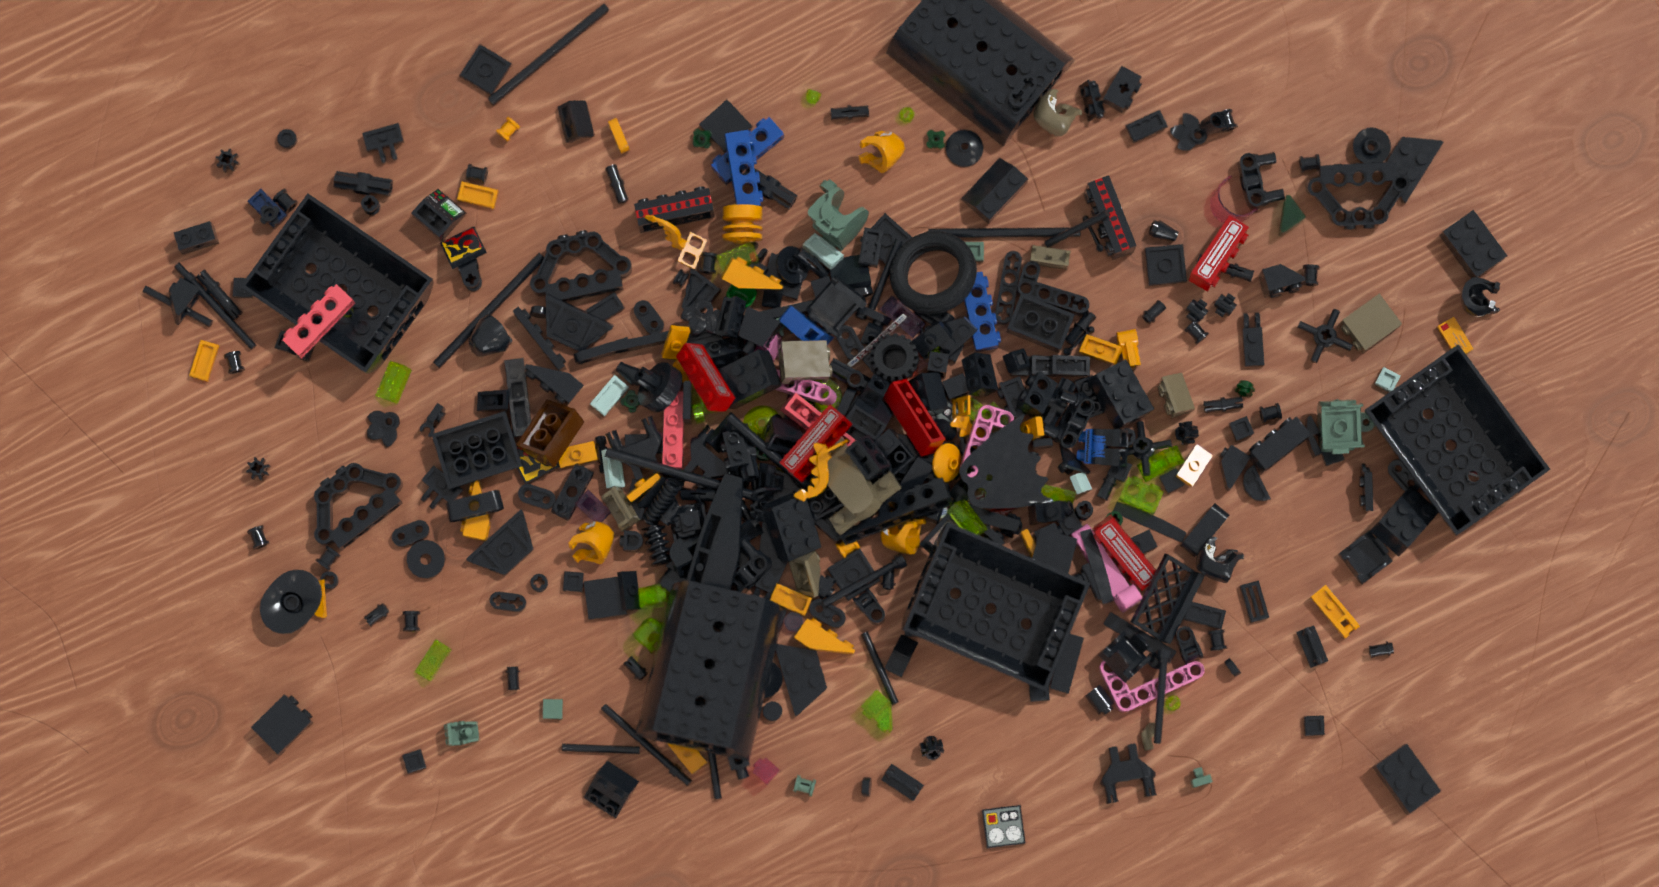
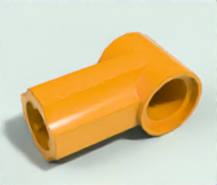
M1136 329L1116 332L1117 343L1119 346H1122V359H1126L1131 368L1141 366Z

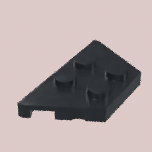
M1402 137L1387 162H1397V173L1406 174L1411 181L1409 189L1400 196L1404 204H1406L1444 143L1443 141ZM1401 177L1395 182L1398 188L1404 185V179Z
M548 293L545 297L546 336L579 352L588 348L589 345L600 339L602 335L612 330L614 326Z
M520 509L468 556L466 560L506 576L534 550L524 512Z
M777 644L776 652L794 714L798 716L827 689L817 651Z

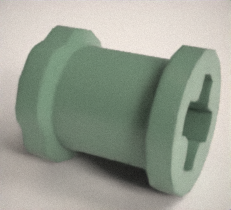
M797 775L793 792H804L812 797L816 780H807Z

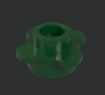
M695 129L693 132V146L708 149L711 146V131Z
M929 130L927 132L928 141L926 146L928 148L943 149L945 147L944 137L946 134L944 131L934 132Z
M1246 380L1239 381L1236 385L1237 388L1234 389L1236 393L1243 397H1251L1253 395L1252 392H1255L1254 385Z
M629 390L628 394L620 401L621 405L626 406L631 413L636 412V408L640 405L634 390Z

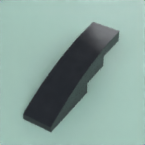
M1032 355L1027 356L1030 367L1010 373V376H1030L1040 371L1048 377L1090 376V357Z
M524 358L504 360L514 437L522 436L532 422L527 379L524 374Z

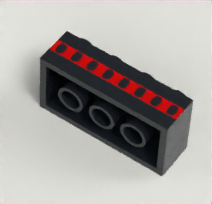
M1108 175L1087 183L1083 195L1086 203L1091 205V216L1093 217L1105 210H1108L1110 213V217L1098 222L1099 228L1097 229L1100 239L1104 238L1106 255L1108 257L1111 256L1113 261L1134 253L1137 245L1110 176Z
M703 186L694 188L692 192L678 191L673 196H667V194L659 195L654 200H649L648 198L640 199L637 201L638 203L634 204L640 233L663 229L664 227L659 226L657 222L653 223L645 219V215H654L657 218L670 222L674 226L715 218L709 188L705 189Z

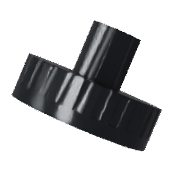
M667 362L658 363L650 370L642 367L634 376L635 382L640 384L637 395L639 404L653 413L666 409L677 396L682 384L681 371Z

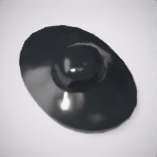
M291 570L275 579L264 593L260 604V615L266 627L279 634H288L299 630L307 624L316 613L322 598V588L318 579L310 572L304 570Z

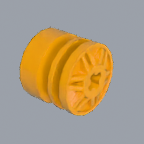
M746 204L724 206L723 221L731 222V225L724 226L723 231L731 233L723 234V240L737 244L761 241L762 234L755 232L762 231V226L754 225V223L763 220V208L757 205Z

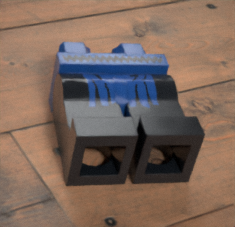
M1086 429V431H1082L1078 442H1085V450L1077 451V460L1084 461L1085 464L1127 467L1128 449H1109L1108 446L1128 447L1129 430Z

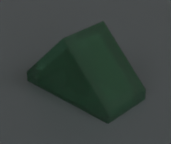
M1286 195L1284 199L1278 236H1283L1306 218L1290 195Z

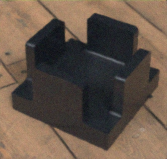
M1370 530L1338 554L1361 585L1393 562L1387 554L1389 550L1382 541L1373 536Z
M1125 630L1099 654L1103 661L1124 683L1152 659L1150 656L1146 657L1144 655V652L1150 647L1139 633H1135L1129 639L1126 636L1127 632Z

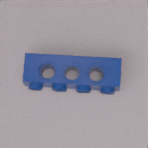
M770 117L766 120L765 118L761 119L753 131L748 130V134H752L754 145L751 148L752 153L756 155V160L784 139V133ZM759 134H764L767 138L765 141L759 142L756 140V137ZM741 146L736 148V153L739 156H744L746 154L741 151L743 148ZM727 152L723 155H717L711 164L712 170L726 186L732 181L730 167L727 164ZM746 165L740 166V173L744 172L748 167Z
M748 130L725 133L724 138L736 205L761 206L760 202H763L762 191H758L757 183H760L759 172H755L754 169L757 160L755 153L751 151V146L754 145L752 134H748ZM744 147L746 155L739 156L736 153V148ZM746 165L749 168V174H741L739 167ZM745 184L751 185L753 188L752 193H744L742 186Z
M977 272L975 284L971 292L975 289L980 290L982 296L976 298L970 292L964 300L968 320L978 329L972 336L975 353L997 349L998 343L1001 342L1000 333L995 331L994 324H997L996 315L991 313L990 306H993L991 294H987L986 290L989 287L988 278L983 276V272ZM977 308H984L986 314L978 316L975 310ZM982 326H987L990 329V333L984 335L979 329Z

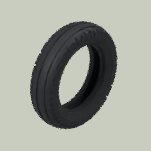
M942 231L924 232L906 241L896 252L890 267V282L896 297L909 309L922 314L944 313L957 307L970 294L977 275L976 260L969 246L959 237ZM931 251H944L951 254L958 261L959 271L955 281L949 288L937 294L927 295L921 294L910 287L908 272L918 257Z

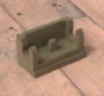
M1032 245L1030 261L1038 263L1039 266L1067 270L1070 251Z
M614 486L602 495V500L606 503L622 532L640 521L621 488Z

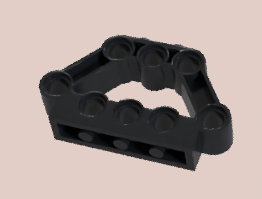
M1397 162L1334 164L1318 166V177L1310 178L1305 188L1307 193L1314 196L1326 210L1333 224L1344 226V229H1356V225H1363V228L1366 229L1375 228V224H1383L1387 221L1390 210L1401 194L1409 189L1411 181L1406 174L1397 173ZM1375 171L1381 173V179L1377 182L1372 178V174ZM1356 172L1362 174V180L1358 183L1353 180V175ZM1337 173L1343 175V181L1339 184L1334 181V176ZM1401 177L1404 179V185L1398 188L1395 182ZM1317 181L1320 183L1321 188L1318 192H1313L1311 186ZM1385 181H1390L1384 193L1370 210L1357 206L1351 209V211H1347L1326 188V184L1342 187L1347 183L1361 186L1366 182L1381 185ZM1380 209L1383 215L1380 219L1376 220L1374 212ZM1361 210L1364 216L1361 220L1357 221L1354 216L1355 212ZM1338 211H1342L1345 215L1344 219L1340 222L1335 218Z
M587 230L578 231L573 236H568V234L560 235L556 240H552L547 244V253L537 274L532 277L530 286L532 291L538 296H545L548 293L565 302L624 290L621 278L628 277L631 274L632 264L627 257L621 256L606 244L599 233L587 232ZM591 239L599 241L594 247L588 245ZM579 243L580 247L578 250L572 251L570 249L571 244ZM554 247L561 248V252L558 255H553L551 251ZM584 251L595 253L614 269L610 271L598 269L592 275L580 273L575 279L570 280L562 277L556 283L550 284L560 261L566 255L578 257ZM620 263L628 265L624 271L618 270L617 266ZM604 275L607 279L604 283H598L596 281L597 277ZM585 279L588 281L586 287H579L578 282ZM543 281L545 282V287L537 289L535 287L536 283ZM563 283L569 285V289L565 292L559 290L560 285Z
M351 463L346 467L343 465L335 471L336 475L332 478L327 477L320 483L321 486L314 493V499L317 503L315 540L324 546H329L335 542L339 549L343 550L402 505V501L396 494L401 491L403 482L397 474H385L363 468L357 463ZM354 469L360 470V475L357 478H351V472ZM390 479L397 480V485L394 488L388 487ZM338 481H344L345 483L344 488L341 490H336L335 488ZM353 483H363L386 489L381 494L372 495L367 505L357 507L354 510L353 516L341 519L338 527L333 530V502L337 495L346 494ZM329 493V499L326 502H322L320 500L321 494ZM377 499L383 500V506L380 508L374 507V502ZM361 511L368 512V517L365 520L359 519ZM348 522L352 523V530L345 532L343 530L344 525ZM323 531H329V538L326 540H321L320 538Z

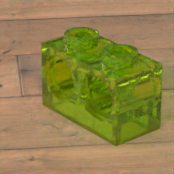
M1136 476L1128 477L1118 500L1154 515L1164 491H1161V487L1150 483V485L1142 483L1143 480ZM1135 486L1138 493L1136 495L1129 494L1128 487ZM1152 493L1156 498L1155 502H1148L1145 498L1146 494Z

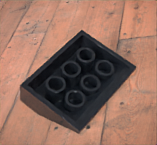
M505 411L431 434L448 489L522 467L512 428Z

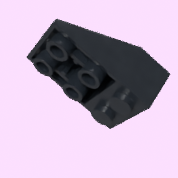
M529 364L524 366V374L532 381L534 379L540 382L539 386L545 392L551 391L555 394L554 399L562 405L564 403L569 405L584 386L570 373Z

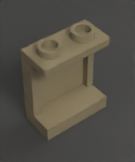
M1380 293L1340 322L1343 333L1352 338L1353 346L1357 351L1361 350L1362 353L1402 325Z
M826 340L781 341L777 348L781 384H789L791 380L822 379L823 383H827L832 376V365H829L830 348L827 347Z

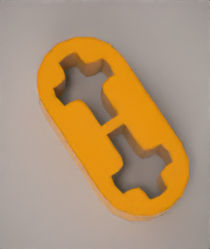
M617 118L609 120L608 124L620 153L630 151Z

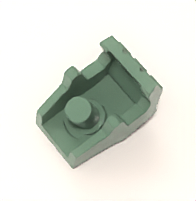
M459 721L444 725V730H446L445 738H447L445 741L448 746L480 741L478 722Z

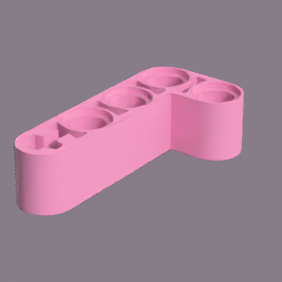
M985 405L978 409L960 467L971 454L970 448L972 446L979 447L989 438L992 426L999 429L1006 426L1000 423L1001 415H1006L1009 418V423L1014 420L1010 412L990 405ZM983 409H987L991 413L988 420L984 419L981 415ZM978 427L983 428L985 431L983 438H979L976 435ZM971 465V469H973V472H970L967 475L969 477H974L978 473V468L974 465Z

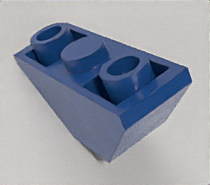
M792 305L779 318V321L802 341L826 340L828 346L834 338Z

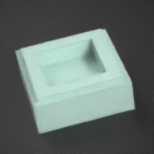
M1383 367L1374 385L1387 392H1391L1401 376Z
M1078 473L1070 477L1077 495L1092 490L1085 473Z

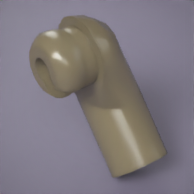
M1155 723L1147 724L1141 732L1144 751L1154 749L1152 738L1154 736Z

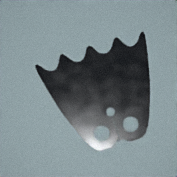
M1024 415L1011 421L989 437L962 463L960 475L962 480L968 485L967 495L973 506L980 508H1018L1032 506L1036 502H1053V499L1045 497L1041 492L1048 478L1040 476L1035 472V466L1041 457L1032 455L1028 451V445L1033 439V435L1020 431V424L1024 419ZM971 465L976 466L979 471L978 475L973 478L967 475V469ZM988 474H991L993 477L991 481L986 479ZM976 489H985L986 497L983 500L976 499Z

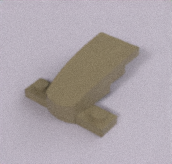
M841 437L836 444L844 441V438ZM847 443L831 450L832 458L828 460L829 481L827 485L845 505L844 508L829 518L840 535L858 521L873 515L885 500L901 489V486L891 472H888L873 485L870 480L867 481L846 453Z

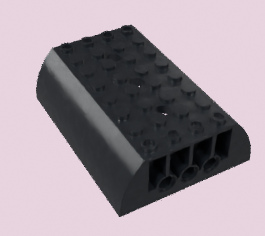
M922 0L898 28L886 51L887 55L1003 147L1034 111L1039 99L1054 87L1075 61L1074 58L1001 0ZM954 19L958 25L955 28H950L947 25V21ZM979 43H985L987 50L980 52L976 46ZM1009 66H1014L1017 69V73L1009 75L1006 69ZM1024 75H1033L1037 80L1035 91L1021 108H1013L1008 102L1011 91ZM1029 80L1028 82L1024 81V90H1026L1028 86L1033 87L1031 85L1032 80ZM1021 92L1017 97L1013 96L1014 103H1016L1017 101L1022 102L1020 100L1022 96Z
M307 193L240 287L297 325L298 319L303 314L307 315L312 310L311 306L317 300L320 301L330 286L334 287L336 284L338 286L345 285L347 287L346 294L354 300L355 304L319 341L366 374H370L383 365L427 303L433 288V279ZM310 264L316 265V271L313 274L306 272V268ZM328 303L326 309L329 311L333 310L336 307V303ZM377 307L378 314L373 317L369 316V308ZM316 316L313 319V324L317 325L322 322V316Z
M1459 344L1364 410L1455 536L1465 531L1551 470ZM1426 409L1431 410L1433 413L1432 419H1425L1423 411ZM1448 440L1455 443V450L1450 451L1446 448L1445 444ZM1474 471L1478 474L1476 482L1469 480V472Z
M947 522L930 551L905 611L902 630L1043 691H1047L1090 583ZM952 588L959 589L960 597L958 599H953L950 596ZM988 603L995 605L996 610L993 614H988L985 610ZM1024 618L1029 619L1031 622V626L1027 630L1021 627V621Z
M693 581L674 583L671 586L635 736L749 762L782 625L783 609L764 597ZM715 623H722L724 630L715 632L713 625ZM705 661H714L715 667L711 670L704 667ZM700 697L704 698L706 704L704 707H697L695 700Z

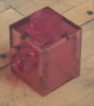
M766 757L763 760L760 758L752 766L755 768L752 772L767 786L780 772Z

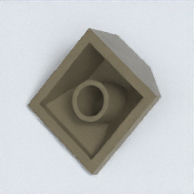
M815 550L789 562L797 592L812 597L818 596L821 570L819 565L820 558Z

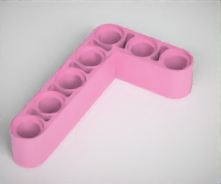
M778 333L765 349L770 352L773 363L778 353L777 348L782 341ZM756 346L755 351L764 349ZM776 369L779 379L781 381L780 370ZM791 380L794 381V385L791 388H788L789 384H782L781 387L775 389L790 395L797 393L803 399L825 406L834 404L837 398L835 391L829 386L812 380ZM809 386H812L811 391L809 393H805L806 389ZM829 392L828 397L823 399V394Z
M1085 524L1073 532L1071 536L1077 538L1076 544L1090 564L1080 534L1081 531L1091 529L1088 524ZM1096 541L1106 568L1113 600L1121 612L1124 613L1142 600V596L1134 584L1129 586L1113 560L1105 552L1103 545Z
M1194 661L1167 673L1165 694L1202 677L1205 671L1203 664ZM1101 662L1099 666L1100 674L1119 711L1128 712L1157 698L1155 684L1158 682V678L1130 691L1127 683H1124L1114 671L1112 673L1105 672L1103 669L1105 662ZM1191 666L1199 667L1200 674L1198 676L1191 674ZM1180 674L1183 679L1182 683H1174L1173 675ZM1115 680L1120 681L1122 684L1121 690H1114L1112 682ZM1139 690L1147 692L1148 697L1146 700L1138 698ZM1122 698H1127L1130 701L1129 708H1123L1120 705Z

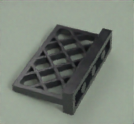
M1165 553L1130 622L1154 636L1155 639L1171 644L1205 576ZM1169 560L1172 562L1173 570L1166 572L1165 566ZM1187 571L1184 580L1180 581L1179 572ZM1174 574L1176 583L1169 585L1167 576ZM1163 578L1165 587L1158 589L1157 582ZM1177 587L1178 592L1172 598L1170 589ZM1166 591L1167 600L1160 602L1159 593ZM1154 595L1156 604L1149 607L1148 600ZM1168 604L1169 609L1163 615L1161 606ZM1157 608L1158 617L1151 619L1150 610ZM1142 613H1146L1147 621L1144 623L1138 622ZM1159 621L1160 627L1156 633L1153 628V623Z

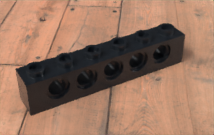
M943 477L930 480L929 483L916 485L905 492L895 493L885 500L873 515L861 520L858 525H853L840 535V538L847 545L953 505L946 482ZM897 507L895 511L890 512L892 508ZM879 514L876 518L872 519L874 515Z

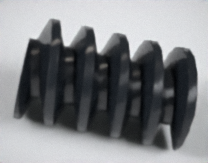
M653 525L641 529L642 531H647L643 534V537L649 538L645 542V545L651 546L647 549V552L653 553L649 556V560L654 561L651 567L667 564L671 559L670 555H667L670 547H665L669 540H663L668 534L661 532L665 525Z

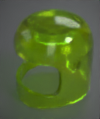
M647 618L632 633V636L646 647L651 654L656 650L653 645L659 639L662 623L655 618Z

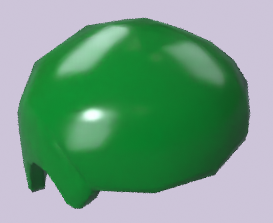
M732 284L726 293V297L732 298L737 296L747 301L746 308L753 305L757 295L755 288H738Z

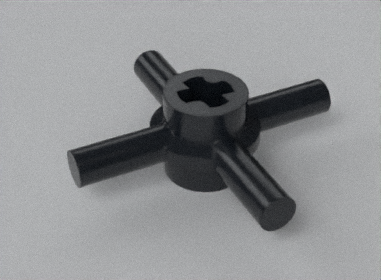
M1333 309L1327 324L1317 328L1302 321L1299 322L1297 328L1312 334L1317 344L1310 359L1311 362L1317 363L1323 349L1333 344L1345 350H1351L1353 344L1337 338L1336 331L1333 328L1339 316V310ZM1324 332L1327 333L1328 338L1326 340L1322 339Z
M1138 421L1136 422L1138 438L1134 441L1132 447L1124 449H1128L1127 456L1134 455L1137 459L1141 460L1143 476H1150L1149 459L1153 456L1154 451L1172 447V441L1169 439L1153 443L1151 439L1145 436L1144 422Z

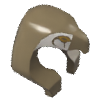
M1050 89L1037 102L1033 115L1037 123L1047 132L1056 137H1061L1067 133L1075 117L1082 115V110L1067 104L1055 106L1058 90ZM1062 110H1067L1065 114H1059Z

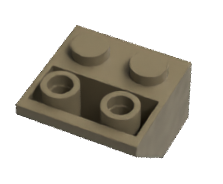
M1178 373L1162 377L1157 389L1160 397L1165 399L1164 409L1166 414H1170L1173 419L1193 412L1195 407L1183 374Z

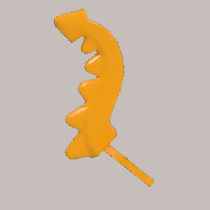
M645 215V219L653 223L657 222L659 226H664L665 234L668 235L665 239L672 242L671 246L673 248L681 250L677 262L694 270L707 240L692 232L689 233L687 240L681 238L679 229L670 222L657 218L654 215ZM691 237H696L702 241L700 249L689 244ZM684 253H689L695 257L693 265L682 260Z
M969 395L952 400L953 420L950 426L960 428V437L970 435L973 425L968 416L971 415ZM965 400H967V411H966V412L964 411V402H965ZM957 402H958V414H956V403H957ZM980 427L976 429L977 437L983 438L985 435V431Z
M847 439L829 449L825 444L815 443L813 445L817 455L810 457V461L816 465L811 471L813 475L818 476V478L811 480L815 487L809 485L807 492L801 489L794 494V497L805 501L807 498H812L822 493L829 481L828 460L832 458L830 451L847 443Z

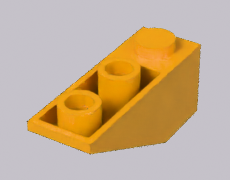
M739 256L737 259L731 257L721 275L723 280L738 288H783L779 278L773 275L770 277L764 275V270L755 265L753 268L746 265L748 261Z
M479 480L471 483L469 488L471 496L483 493ZM472 502L470 510H478L479 502ZM489 514L466 519V521L463 520L460 532H463V536L466 538L486 541L491 526Z
M807 618L794 637L796 641L810 650L853 655L855 653L854 645L847 640L842 642L837 639L838 635L832 630L828 629L825 631L822 629V624L814 618L812 620Z

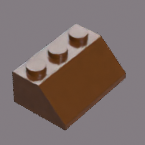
M546 399L516 446L540 463L555 467L585 421L576 409Z

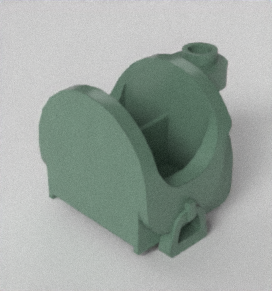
M824 180L819 187L825 194L808 209V215L812 218L813 228L823 236L822 238L834 248L837 247L842 251L861 231L868 219L869 211L864 207H860L848 215L840 213L838 210L845 193L832 180Z
M1352 399L1318 401L1317 428L1320 431L1318 440L1322 452L1345 454L1354 450V448L1365 447L1361 432H1369L1375 425L1365 412H1361L1362 403L1356 404V400ZM1366 418L1369 419V423L1367 425H1363V420Z

